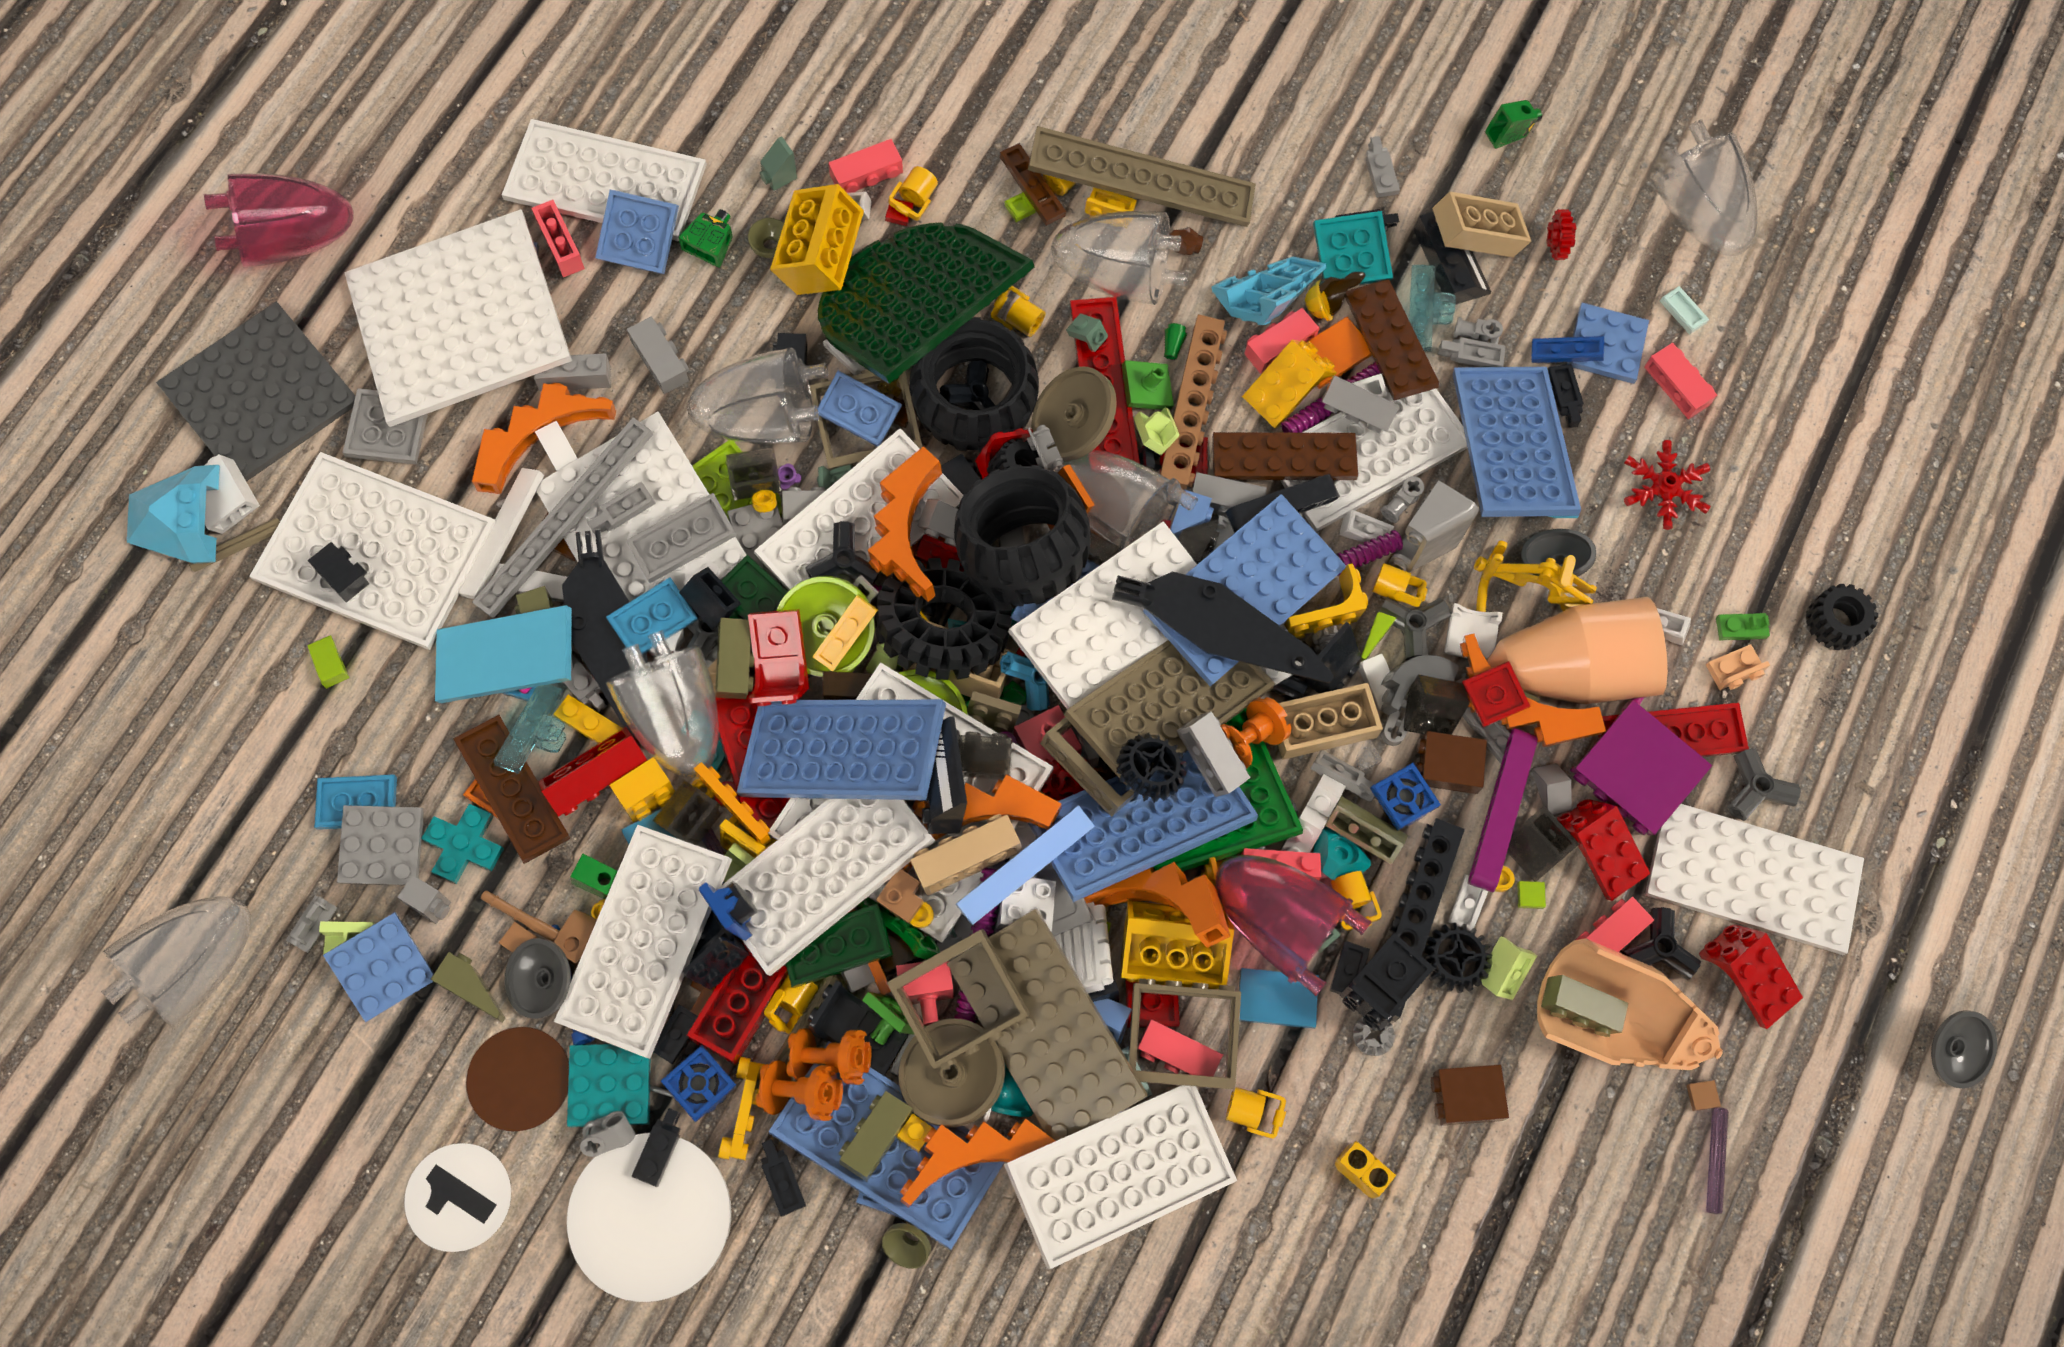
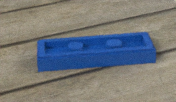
M1604 336L1532 339L1531 361L1532 363L1604 361L1605 338Z

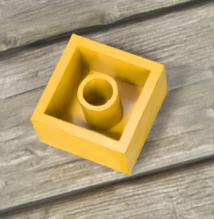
M654 757L609 785L633 823L651 815V811L657 807L667 806L673 801V797L677 795L670 780Z

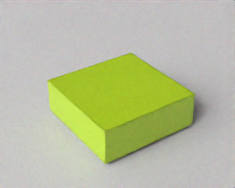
M1023 192L1005 201V207L1015 222L1036 213V210Z
M1519 881L1517 883L1518 908L1544 909L1546 907L1545 882Z

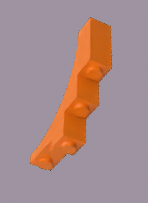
M543 383L538 409L529 405H523L522 407L514 406L508 432L500 428L484 429L472 478V483L476 490L479 492L501 494L507 476L516 461L531 445L539 440L535 431L557 421L560 427L575 422L593 419L615 420L616 409L613 401L605 397L588 398L581 394H574L572 396L567 386L561 383Z
M923 446L880 482L881 497L887 505L874 515L876 523L875 530L882 538L868 549V553L870 556L869 563L876 572L879 573L881 571L887 577L894 573L901 582L905 580L910 585L911 591L917 597L922 596L929 602L935 597L934 587L920 570L912 555L910 532L913 516L920 500L928 488L942 475L940 461Z
M1475 634L1465 635L1463 643H1460V649L1463 658H1468L1469 667H1466V672L1469 679L1491 669L1480 650ZM1467 692L1462 693L1465 707H1470L1471 713L1476 712ZM1529 698L1527 700L1531 706L1530 708L1500 720L1501 725H1506L1507 730L1537 723L1534 733L1537 736L1538 742H1542L1543 747L1603 734L1606 731L1600 707L1585 709L1557 708L1538 703Z
M1005 775L1003 781L999 779L992 791L995 794L994 797L965 783L967 806L962 826L985 821L1001 814L1002 817L1008 815L1011 820L1031 823L1048 830L1053 826L1059 815L1062 803L1008 775ZM915 800L912 809L915 810L914 814L923 824L922 808H925L924 802ZM931 834V835H932V837L937 841L938 839L942 838V837L945 836L946 834ZM908 863L902 870L909 873L913 867L912 863Z
M1175 862L1157 871L1151 867L1084 897L1086 903L1094 902L1095 905L1101 904L1105 907L1127 902L1128 900L1165 904L1180 911L1189 919L1195 935L1206 948L1231 937L1216 887L1205 874L1187 882L1186 875Z
M1026 1118L1021 1124L1016 1121L1007 1134L1011 1137L1010 1140L984 1121L980 1127L974 1124L965 1137L969 1140L968 1144L942 1124L937 1130L932 1127L923 1140L927 1143L923 1150L932 1157L929 1159L925 1156L916 1168L920 1173L913 1182L909 1179L903 1186L900 1193L904 1196L900 1202L909 1208L925 1189L939 1178L959 1168L987 1162L1008 1163L1056 1140Z

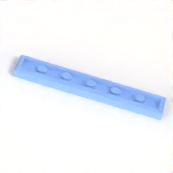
M1076 806L958 901L956 906L971 925L975 924L1090 831L1094 824L1080 806Z

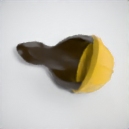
M1351 272L1342 279L1330 277L1324 278L1322 281L1318 280L1309 289L1305 297L1309 313L1314 317L1325 318L1327 321H1331L1333 315L1340 310L1347 290L1358 286L1365 278V273Z

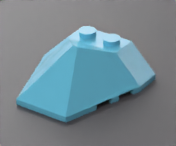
M1293 256L1267 265V270L1256 273L1254 269L1248 271V276L1238 279L1236 276H1233L1211 286L1212 292L1232 317L1240 318L1242 321L1255 322L1258 325H1267L1271 320L1280 316L1326 269V263Z
M194 466L129 494L127 543L193 564L216 562L217 538L205 535L204 532L206 491L219 490L220 466Z

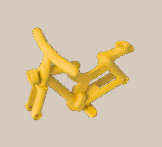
M1498 541L1488 560L1480 556L1474 564L1475 570L1483 571L1477 592L1476 611L1486 612L1487 590L1493 576L1521 587L1525 586L1527 582L1545 586L1549 589L1548 602L1559 604L1562 611L1572 606L1593 604V600L1583 593L1594 594L1597 590L1596 586L1586 583L1573 574L1576 562L1573 555L1565 557L1563 566L1557 564L1553 558H1547L1546 562L1540 564L1502 563L1507 543L1505 541ZM1564 593H1569L1574 597H1568Z

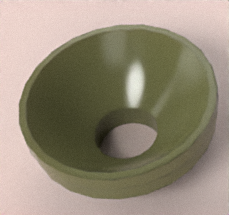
M763 218L750 227L748 242L755 254L764 258H774L784 222L775 218ZM767 240H774L777 242V245L773 249H767L764 247V243Z
M894 1224L886 1231L882 1239L884 1252L899 1266L916 1269L923 1266L929 1258L931 1245L928 1237L921 1229L912 1224ZM906 1232H909L918 1238V1241H913L909 1239L906 1235Z

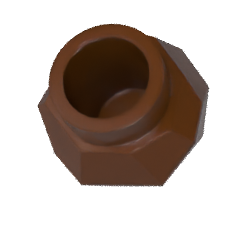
M1186 227L1173 230L1169 234V241L1176 253L1181 255L1198 254L1203 244V236L1198 235L1192 228Z

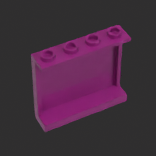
M1632 700L1623 706L1619 716L1575 767H1572L1570 771L1575 774L1573 778L1578 783L1591 787L1594 790L1593 795L1604 803L1607 801L1611 805L1617 806L1623 819L1628 818L1634 823L1632 827L1643 836L1645 834L1655 835L1713 765Z

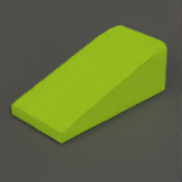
M1382 612L1377 613L1364 647L1361 661L1367 660L1394 624L1396 617Z
M331 635L307 645L321 684L326 689L350 678Z

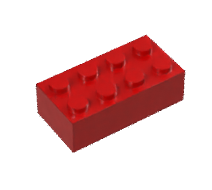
M624 727L538 782L542 793L558 817L562 814L567 816L578 809V804L584 800L589 802L600 795V790L648 760L627 727Z
M744 943L742 944L749 955L740 966L731 970L723 978L722 982L716 986L687 1034L690 1040L700 1046L703 1045L707 1050L735 1066L764 1020L765 1008L788 975L787 967L782 966L771 976L767 975Z

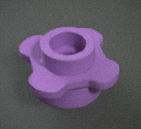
M785 464L773 473V479L777 480L780 483V488L786 491L793 484L801 482V475L796 473L792 464Z

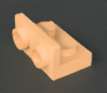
M1751 644L1706 664L1719 690L1727 687L1730 690L1738 688L1748 678L1751 681L1757 680L1765 675L1764 671L1770 666L1768 661L1764 663L1760 661Z

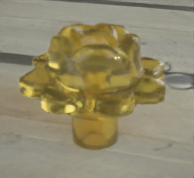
M898 379L893 380L890 384L887 382L877 384V389L885 396L893 394L895 397H898L901 393V389L897 386Z

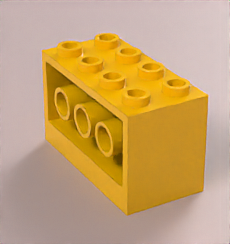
M839 184L794 190L770 270L797 295L841 290L864 210Z
M1128 900L1121 950V978H1126L1130 982H1139V979H1154L1157 985H1166V981L1182 982V987L1192 988V983L1208 984V989L1219 990V985H1227L1234 936L1231 911H1223L1231 937L1206 948L1195 935L1189 919L1180 911L1165 904Z

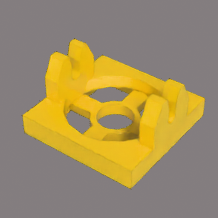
M734 816L729 821L725 819L720 825V845L727 851L735 842L756 858L777 841L772 838V842L765 847L738 827L741 823Z

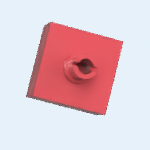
M1059 705L1015 726L1013 735L1020 747L1043 761L1046 759L1053 761L1054 757L1040 743L1045 734L1065 716ZM1070 728L1062 737L1081 755V744L1072 728Z
M922 962L896 966L897 977ZM946 963L903 987L912 1005L920 1004L923 1018L922 1023L925 1026L939 1021L936 1001L954 998L951 971Z

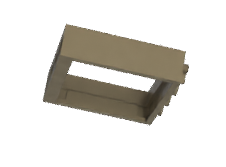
M867 369L861 371L859 375L852 376V374H846L867 386L886 382ZM903 372L897 379H899L912 441L921 449L922 443L906 373ZM821 379V381L810 385L815 411L821 402L820 396L825 395L832 380ZM816 414L829 471L850 464L856 466L875 450L871 449L833 457L826 421Z
M1065 717L1045 734L1040 744L1113 817L1134 798V791L1128 790L1120 797L1062 737L1065 732L1073 727Z
M984 929L975 932L887 982L933 1069L941 1066L942 1070L953 1065L956 1063L954 1057L963 1052L966 1057L980 1049L979 1043L986 1039L989 1044L1004 1036L1001 1032L1009 1026H1011L1012 1030L1017 1029L1027 1023L1025 1017L1030 1015ZM981 943L1018 1012L940 1055L903 987Z
M1139 979V983H1134L1128 1062L1139 1081L1235 1090L1241 992L1235 991V986L1219 985V990L1208 989V984L1192 983V988L1182 987V982L1166 981V986L1155 985L1154 979ZM1141 992L1230 1000L1225 1077L1136 1070Z

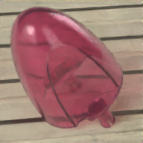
M262 173L227 174L229 189L226 191L227 193L204 194L206 210L229 208L232 210L236 235L214 236L217 251L239 249L243 268L276 264L316 252L332 244L345 234L354 219L353 208L343 195L320 183L292 176Z
M1254 855L1234 856L1225 860L1216 872V890L1221 905L1230 921L1266 960L1288 977L1287 981L1290 984L1299 982L1315 996L1319 994L1327 982L1321 980L1308 970L1307 965L1337 924L1344 921L1358 931L1360 935H1363L1372 923L1371 920L1369 921L1353 909L1352 899H1346L1312 876L1274 859Z

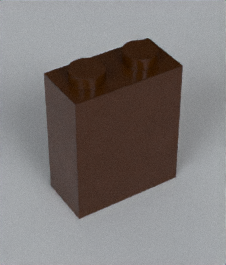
M1427 731L1423 738L1418 740L1417 753L1421 755L1420 762H1417L1416 768L1431 788L1478 794L1484 786L1487 740Z
M1501 1064L1438 1069L1433 1073L1431 1089L1433 1093H1436L1437 1098L1434 1112L1436 1119H1440V1126L1498 1122L1509 1118Z

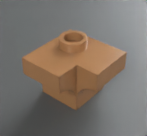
M901 869L892 876L876 901L887 911L910 924L924 903V900L915 895L921 882Z

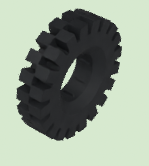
M928 558L927 568H925L921 560L916 561L920 570L934 587L935 597L929 602L922 596L917 597L911 591L910 585L905 580L901 582L894 573L892 578H886L882 584V589L879 590L876 609L878 611L875 613L876 637L879 644L884 643L883 650L890 658L898 655V665L908 670L914 663H917L915 674L924 677L928 676L931 668H935L936 679L949 680L950 670H953L957 680L969 678L971 669L978 675L987 670L988 663L993 666L1000 659L1001 652L1004 653L1009 637L1008 630L1011 628L1012 623L1011 603L997 602L988 594L983 593L971 581L965 570L963 572L959 571V560L949 559L947 568H942L940 558ZM935 602L949 603L957 606L967 615V623L957 628L936 627L923 619L920 615L921 608Z

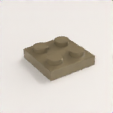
M973 691L967 713L970 717L987 727L993 728L998 733L1009 732L1012 734L1022 706Z

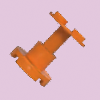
M1257 697L1250 702L1246 709L1248 720L1243 723L1241 732L1232 726L1220 725L1226 737L1232 742L1233 749L1239 759L1245 764L1246 769L1252 763L1250 743L1259 744L1264 741L1271 745H1277L1285 741L1291 734V724L1287 725L1284 719L1287 716L1285 710L1278 702L1269 697L1264 699Z
M801 1028L797 1033H791L788 1038V1046L790 1048L789 1062L787 1064L788 1076L794 1077L797 1081L800 1077L806 1076L813 1064H825L836 1067L845 1084H862L865 1080L862 1078V1075L869 1072L871 1065L870 1042H865L864 1040L867 1034L863 1030H848L840 1043H829L826 1048H817L815 1037L810 1029Z
M775 1060L761 1067V1080L756 1104L759 1108H763L767 1114L776 1115L784 1109L789 1097H791L798 1104L806 1106V1111L812 1119L829 1121L833 1118L831 1116L833 1110L838 1111L841 1105L843 1082L837 1079L836 1073H839L838 1069L827 1065L817 1066L809 1077H800L797 1082L791 1081V1077L787 1074L786 1063Z

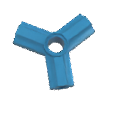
M1008 651L1001 658L1000 671L1025 680L1027 708L1029 710L1041 711L1048 709L1047 707L1050 704L1047 682L1027 657Z

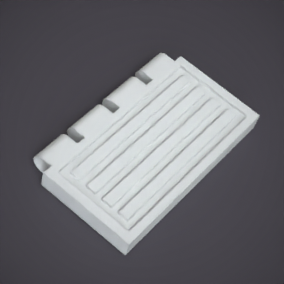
M1094 902L1086 903L1093 918L1091 923H1085L1054 936L1087 993L1104 990V985L1113 983L1106 908L1101 904L1095 905Z

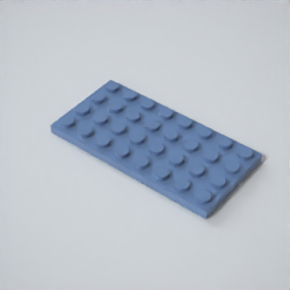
M1455 367L1453 379L1481 517L1579 516L1581 511L1580 502L1547 367Z
M1281 494L1186 575L1223 584L1280 626L1340 574L1346 565ZM1146 609L1143 610L1210 687L1239 662L1204 652Z
M942 699L797 700L796 703L787 705L781 704V701H774L768 706H758L736 793L741 797L926 800L946 703Z
M1187 751L1181 759L1187 762L1184 769L1187 771L1184 783L1175 795L1169 796L1165 801L1159 798L1154 803L1151 797L1143 801L1142 795L1139 794L1113 817L1086 790L1058 801L1062 803V809L1054 824L1076 806H1080L1094 824V827L1050 863L1072 901L1075 902L1257 820L1258 814L1240 787H1237L1229 794L1215 797L1189 751ZM1118 776L1107 780L1106 782L1120 797L1127 792L1125 791L1126 785L1123 782H1119ZM1028 823L1036 838L1047 831Z
M813 1064L805 1077H809L817 1066L825 1064ZM870 1067L869 1072L862 1075V1078L865 1079L862 1084L851 1085L843 1082L841 1105L838 1111L833 1110L831 1113L833 1118L829 1121L812 1119L806 1111L805 1105L798 1104L794 1098H790L770 1128L769 1134L907 1223L918 1227L927 1236L949 1250H952L1005 1163L987 1162L959 1168L930 1185L908 1208L900 1202L904 1196L900 1191L909 1179L913 1182L920 1173L916 1168L925 1156L929 1159L932 1157L923 1150L927 1143L918 1153L896 1138L868 1182L840 1165V1158L842 1156L839 1155V1151L847 1140L852 1142L857 1133L854 1132V1129L862 1118L867 1119L872 1112L869 1107L877 1095L882 1097L884 1092L887 1091L907 1104L899 1085ZM836 1073L837 1079L842 1080L840 1073ZM923 1120L924 1122H926L927 1124H929L931 1127H934L936 1130L940 1127V1126L933 1125V1124L928 1123L927 1121ZM964 1126L946 1127L968 1144L969 1140L965 1137L969 1133V1129Z

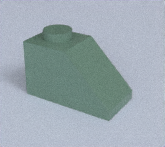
M781 136L760 161L761 179L766 185L769 184L773 191L797 179L794 153Z

